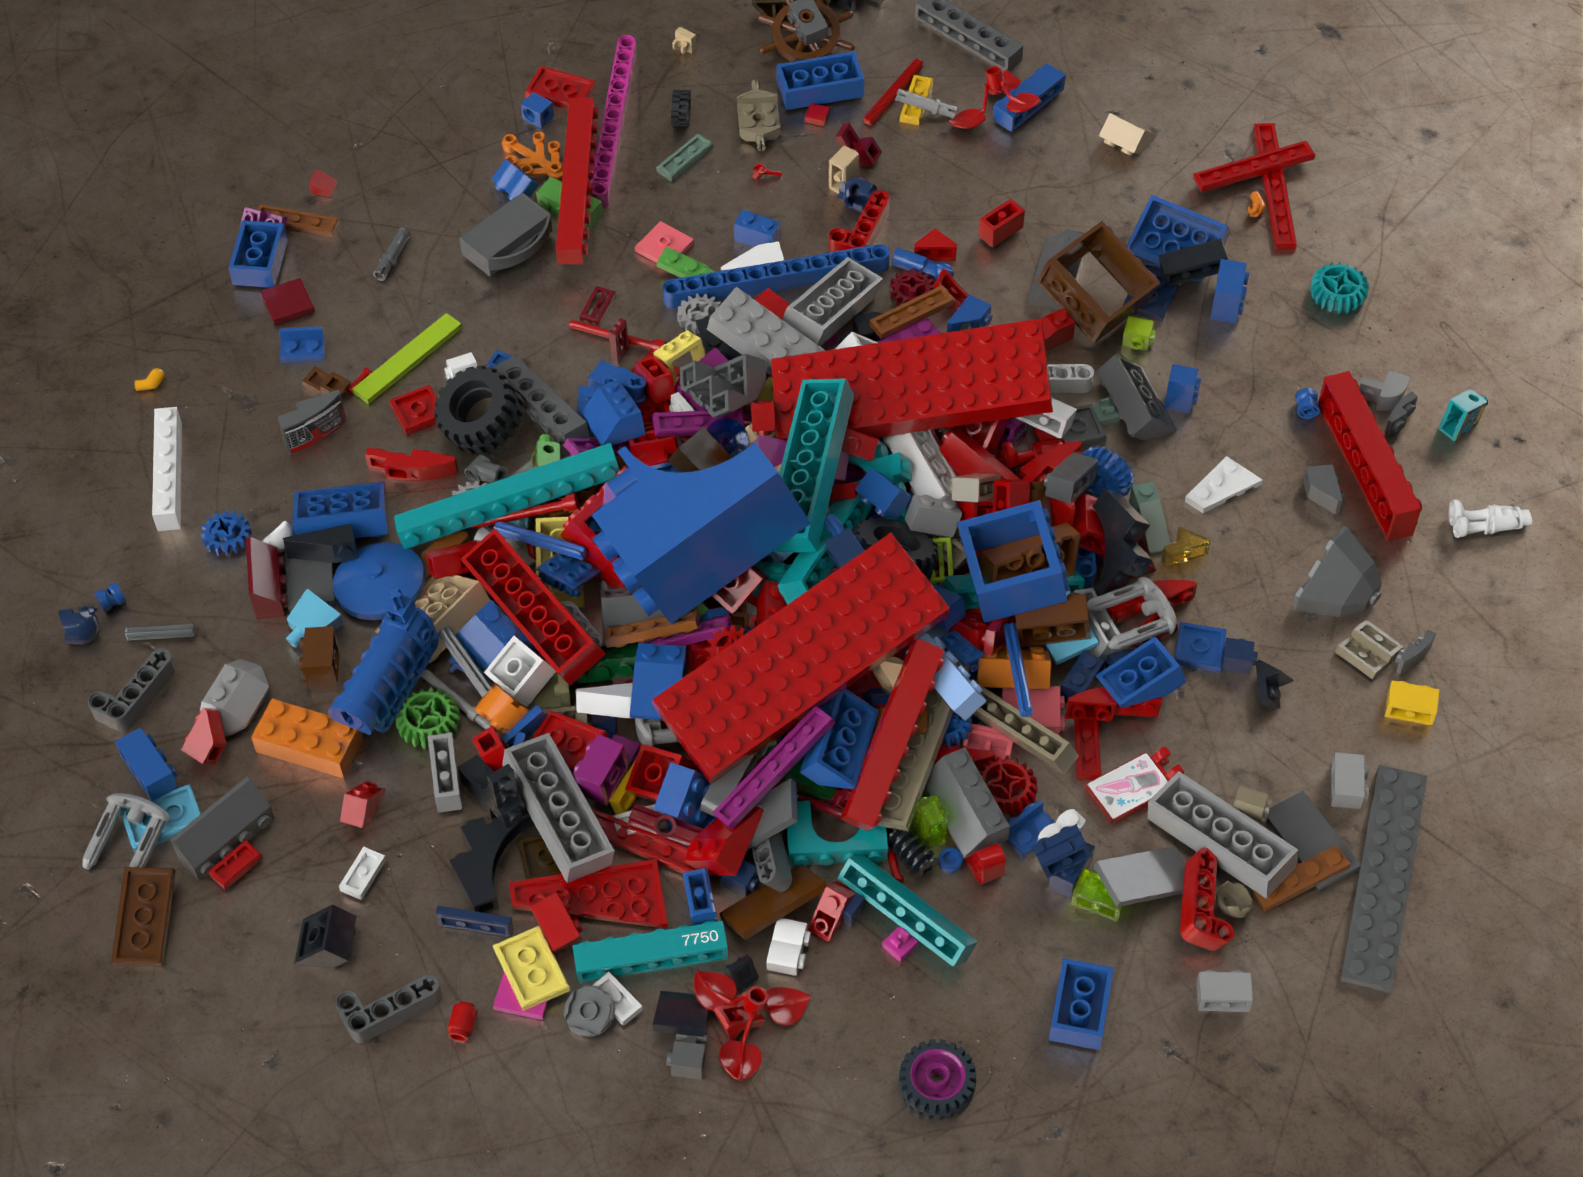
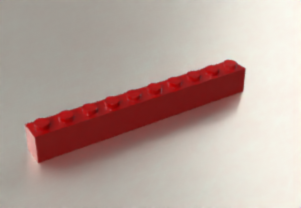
M569 98L556 243L558 264H583L584 255H588V243H585V240H589V227H586V224H590V211L587 210L591 209L592 199L589 196V193H593V182L590 181V178H594V166H591V163H595V151H592V148H596V136L594 134H597L598 125L595 119L599 118V108L595 107L594 98Z

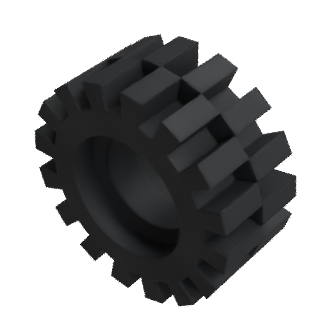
M674 89L671 104V125L675 127H689L691 91Z

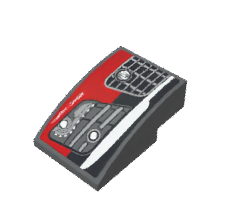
M339 389L297 402L298 410L277 416L289 457L322 442L338 430L347 420Z

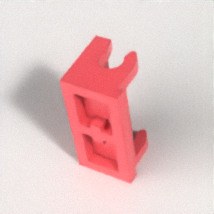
M978 724L971 725L972 732L967 733L968 739H964L963 747L994 751L995 759L998 756L1001 761L1005 760L1007 756L1009 759L1011 758L1014 746L1012 740L991 727Z

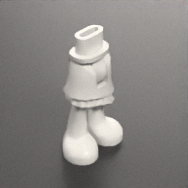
M1453 499L1449 503V522L1453 526V534L1456 538H1462L1467 534L1484 531L1485 535L1488 533L1494 534L1501 531L1521 529L1523 525L1532 524V517L1528 509L1521 510L1519 507H1514L1513 509L1512 506L1493 504L1492 506L1488 505L1485 509L1468 511L1464 510L1460 500Z

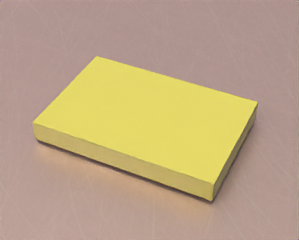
M540 926L493 945L496 956L523 1011L570 991V987Z

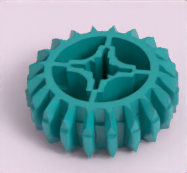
M1331 262L1329 266L1324 264L1321 269H1317L1312 276L1310 292L1312 299H1315L1317 305L1321 304L1322 309L1328 308L1330 313L1334 310L1338 314L1341 311L1348 314L1350 310L1356 311L1358 307L1364 304L1368 296L1369 284L1367 283V277L1363 275V271H1357V266L1351 268L1349 263L1342 265L1339 262L1335 265Z

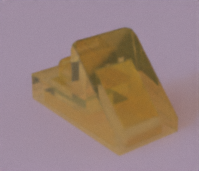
M1178 527L1177 542L1164 546L1162 562L1164 566H1169L1207 556L1210 540L1185 528Z

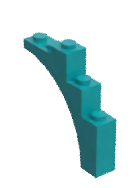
M878 441L872 461L849 454V464L859 466L866 472L872 467L888 477L905 492L904 483L912 481L911 472L913 471V464L911 460L900 452L888 455L886 445ZM906 507L903 509V511L897 519H894L889 515L886 517V519H894L897 522L906 523Z

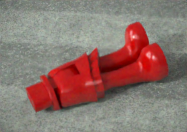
M1067 441L1031 442L1032 449L1022 452L1016 451L1013 443L1003 442L1002 449H997L996 459L1009 470H1014L1026 465L1045 451L1065 444Z

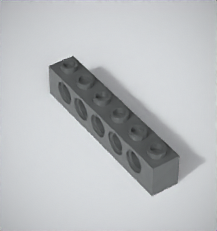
M919 0L916 3L915 19L991 64L1000 67L1001 70L1005 71L1007 69L1010 71L1022 61L1024 45L947 0Z
M516 355L493 367L503 373L516 387L519 395L522 397L523 411L526 410L531 419L541 425L545 433H550L555 442L563 446L567 438H590L587 422Z

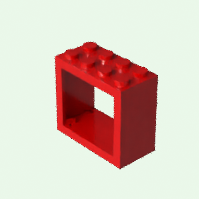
M623 467L615 476L622 473L627 467ZM602 486L600 491L596 495H592L580 510L577 509L568 517V520L562 525L565 529L560 536L565 541L585 546L588 554L583 560L601 570L598 575L611 589L626 588L613 570L612 562L618 557H615L610 562L606 559L592 539L596 534L585 523L603 505L604 486Z

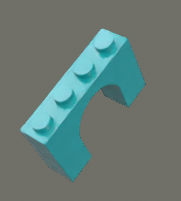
M797 801L798 822L787 827L789 866L846 864L850 857L861 854L874 863L887 861L888 843L886 827L874 826L868 831L859 828L858 832L847 841L829 842L819 837L812 827L810 801Z

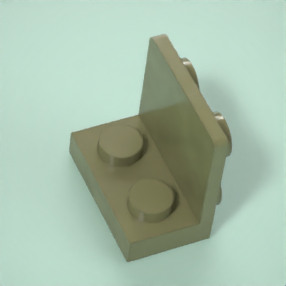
M555 672L527 708L529 710H532L537 705L541 710L570 707L569 684Z

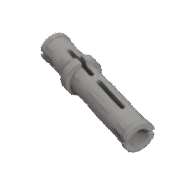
M900 88L895 98V101L931 111V114L934 115L938 113L952 119L957 110V106L940 102V99L936 98L933 100L901 90Z

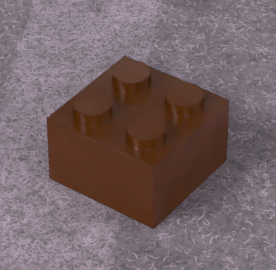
M334 627L305 628L304 637L300 638V648L303 651V657H299V669L303 671V683L308 685L310 693L338 692L340 650Z

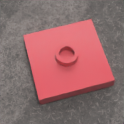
M660 221L635 246V252L657 263L665 247L685 254L694 245V239Z

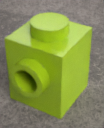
M1128 316L1122 346L1148 351L1149 343H1154L1156 330H1153L1154 321Z

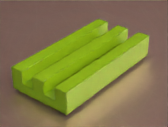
M951 537L932 539L935 544H938L940 577H935L934 567L930 582L935 585L936 583L944 584L943 543H947L948 575L954 576Z

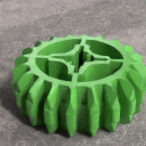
M431 687L428 692H424L421 688L420 693L416 694L412 691L411 698L407 697L396 716L395 724L401 738L404 737L407 744L412 742L415 748L421 744L425 749L429 745L428 736L451 732L457 733V725H460V711L456 701L451 699L449 693L443 694L441 689L434 692ZM439 709L446 713L445 717L438 713ZM410 719L414 720L418 726L414 727L409 723Z

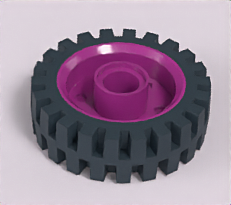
M931 1039L929 1044L923 1041L919 1043L918 1048L916 1046L912 1047L910 1053L907 1052L904 1056V1061H902L899 1071V1089L903 1100H906V1105L909 1108L913 1107L914 1112L918 1115L922 1112L925 1118H929L930 1115H933L936 1120H940L941 1116H944L945 1119L951 1118L952 1113L955 1116L958 1115L961 1109H965L973 1098L976 1087L975 1065L972 1063L970 1055H965V1050L962 1047L956 1048V1043L951 1042L948 1045L946 1040L940 1039V1043H936L935 1039ZM939 1076L943 1078V1081L935 1082L931 1078Z

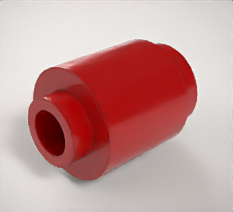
M461 1001L453 1006L447 1027L449 1038L466 1042L472 1036L478 1015V1010L474 1008V1004Z

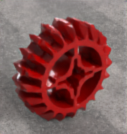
M997 756L995 762L988 759L986 765L981 764L979 767V773L1004 817L1009 815L1012 818L1015 816V813L1020 815L1026 806L1031 803L1034 804L1036 801V794L1038 793L1037 779L1033 776V770L1027 769L1026 762L1019 765L1018 758L1010 761L1007 756L1005 760L1001 761ZM998 777L997 779L992 780L991 783H988L991 779ZM1019 792H1022V794H1020L1018 797L1012 799L1014 795L1019 794Z

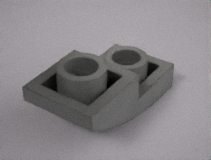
M1413 391L1404 396L1392 410L1385 430L1386 436L1401 431L1406 424V417L1415 411L1418 396Z
M1427 630L1424 637H1418L1415 645L1409 642L1406 650H1400L1395 661L1399 663L1396 673L1402 674L1410 670L1426 656L1434 642L1435 632Z

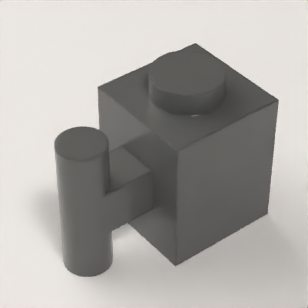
M704 1033V1037L676 1034V1040L685 1042L674 1041L673 1050H668L666 1065L671 1068V1076L702 1079L706 1050L704 1044H697V1042L707 1043L708 1033Z

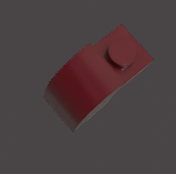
M850 123L843 124L835 136L841 148L846 146L858 152V167L874 166L882 153L873 137L859 138Z

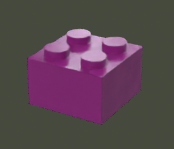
M597 734L594 741L591 740L589 742L585 757L576 764L574 769L576 782L585 797L607 806L609 799L629 767L624 745L600 734Z

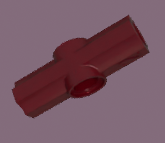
M634 804L627 823L689 846L693 838L704 830L703 828L675 819L670 815H665ZM664 820L672 822L673 827L669 833H662L659 829L661 822Z

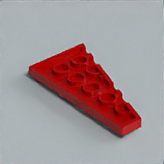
M657 859L609 866L569 883H566L562 874L509 882L513 909L532 911L530 906L557 892L561 898L566 896L572 907L569 910L572 917L668 929Z

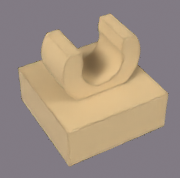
M679 27L675 31V39L672 42L673 49L675 50L679 47L682 54L686 52L692 54L697 49L696 34Z

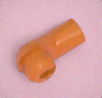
M1255 191L1250 195L1253 202L1252 207L1248 206L1247 209L1251 217H1259L1266 209V204L1260 192Z

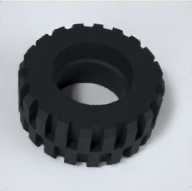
M477 366L476 369L469 367L464 372H457L453 379L449 378L446 381L447 385L440 389V397L436 398L435 402L437 408L434 409V417L436 418V425L458 449L470 454H475V452L477 454H484L486 450L492 452L497 449V446L506 444V440L509 437H513L516 433L515 428L519 427L521 423L520 417L523 416V401L516 387L503 373L493 367ZM485 398H492L489 409L482 417L472 422H466L468 412L477 402Z
M880 517L877 519H864L854 526L852 533L853 535L858 534L864 543V550H867L889 533H892L930 582L938 559V550L934 541L929 539L927 534L911 531L907 523H900L894 519L887 520Z

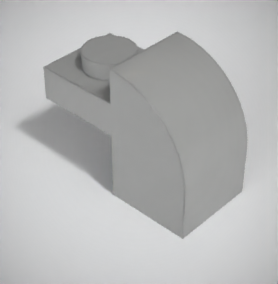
M1388 371L1384 383L1362 377L1359 390L1366 397L1367 401L1377 403L1376 410L1390 411L1404 397L1410 377Z

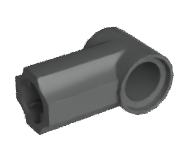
M479 455L464 470L466 477L472 483L478 481L479 484L481 481L493 483L508 478L509 475L507 467L492 463L484 455Z

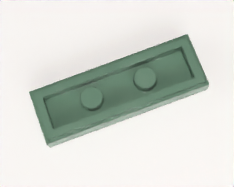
M700 134L695 135L656 167L657 173L671 182L712 150L713 143Z

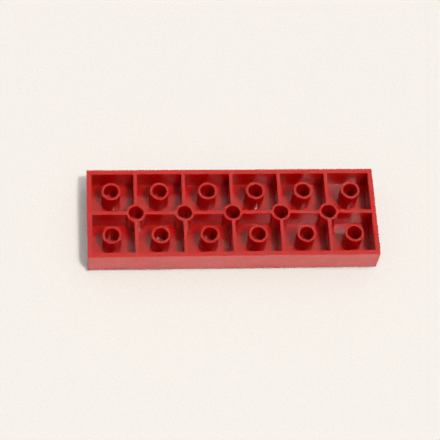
M1041 319L771 359L777 439L788 441L802 380L846 379L854 393L846 428L877 438L1053 412L1045 337Z
M889 533L653 698V707L708 782L712 784L800 722L815 706L820 708L948 617L950 608L892 533Z

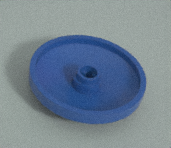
M385 542L371 544L358 549V558L343 561L337 568L333 578L334 595L339 606L346 613L359 619L381 620L387 614L385 608L390 602L388 590H394L395 587H398L402 595L410 597L416 602L424 589L426 574L421 559L410 548L404 549L401 544Z

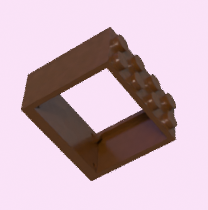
M1103 221L1049 259L1036 280L1054 302L1068 312L1077 327L1093 344L1126 320L1128 316H1131L1146 305L1160 285L1157 277L1143 265L1142 261L1128 249V246ZM1089 252L1133 298L1110 316L1066 270Z

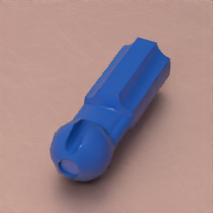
M901 248L895 249L891 259V265L908 271L914 268L916 273L922 270V274L928 273L930 274L929 276L937 279L942 269H946L952 277L954 276V270L947 262L938 263L929 260L928 257Z

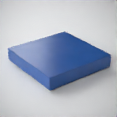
M1180 622L1174 659L1180 666L1220 672L1226 629Z

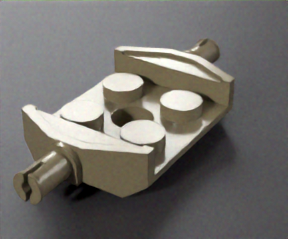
M755 80L751 82L752 90L737 96L739 134L745 141H755L758 151H761V146L762 151L766 149V141L775 140L780 136L777 94L760 90V81L756 80L755 85ZM756 119H762L763 121H761V122H756L755 120H756Z

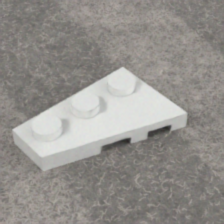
M1226 456L1186 495L1185 502L1201 513H1205L1224 504L1227 499L1235 495L1240 496L1252 487L1257 488L1261 486L1263 480Z

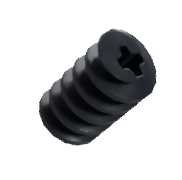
M895 829L887 839L888 846L893 848L894 854L899 856V860L904 863L906 869L910 870L913 877L925 876L936 868L940 862L939 858L931 859L934 852L932 850L926 851L928 849L927 843L920 844L923 839L921 836L915 837L917 833L915 829L908 831Z

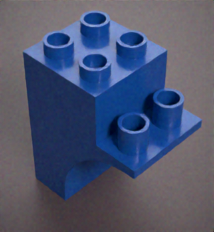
M756 443L719 465L700 471L682 473L666 472L649 467L635 458L624 446L617 452L628 468L607 483L616 497L592 514L602 529V532L592 539L609 562L620 555L619 558L612 562L613 570L630 593L640 585L642 586L632 594L646 614L651 616L660 609L670 624H673L802 531L811 522L780 474Z

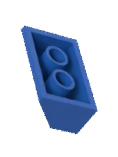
M620 380L608 382L606 385L598 387L581 412L582 417L601 446L608 443L615 445L646 435L641 411Z
M492 600L480 609L456 634V637L472 659L484 671L513 636L539 654V651L524 633Z

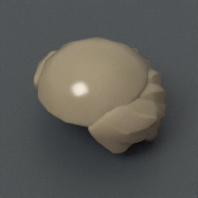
M1226 881L1220 885L1216 894V904L1220 911L1226 915L1243 918L1254 907L1253 899L1250 898L1251 894L1248 893V890L1242 883Z

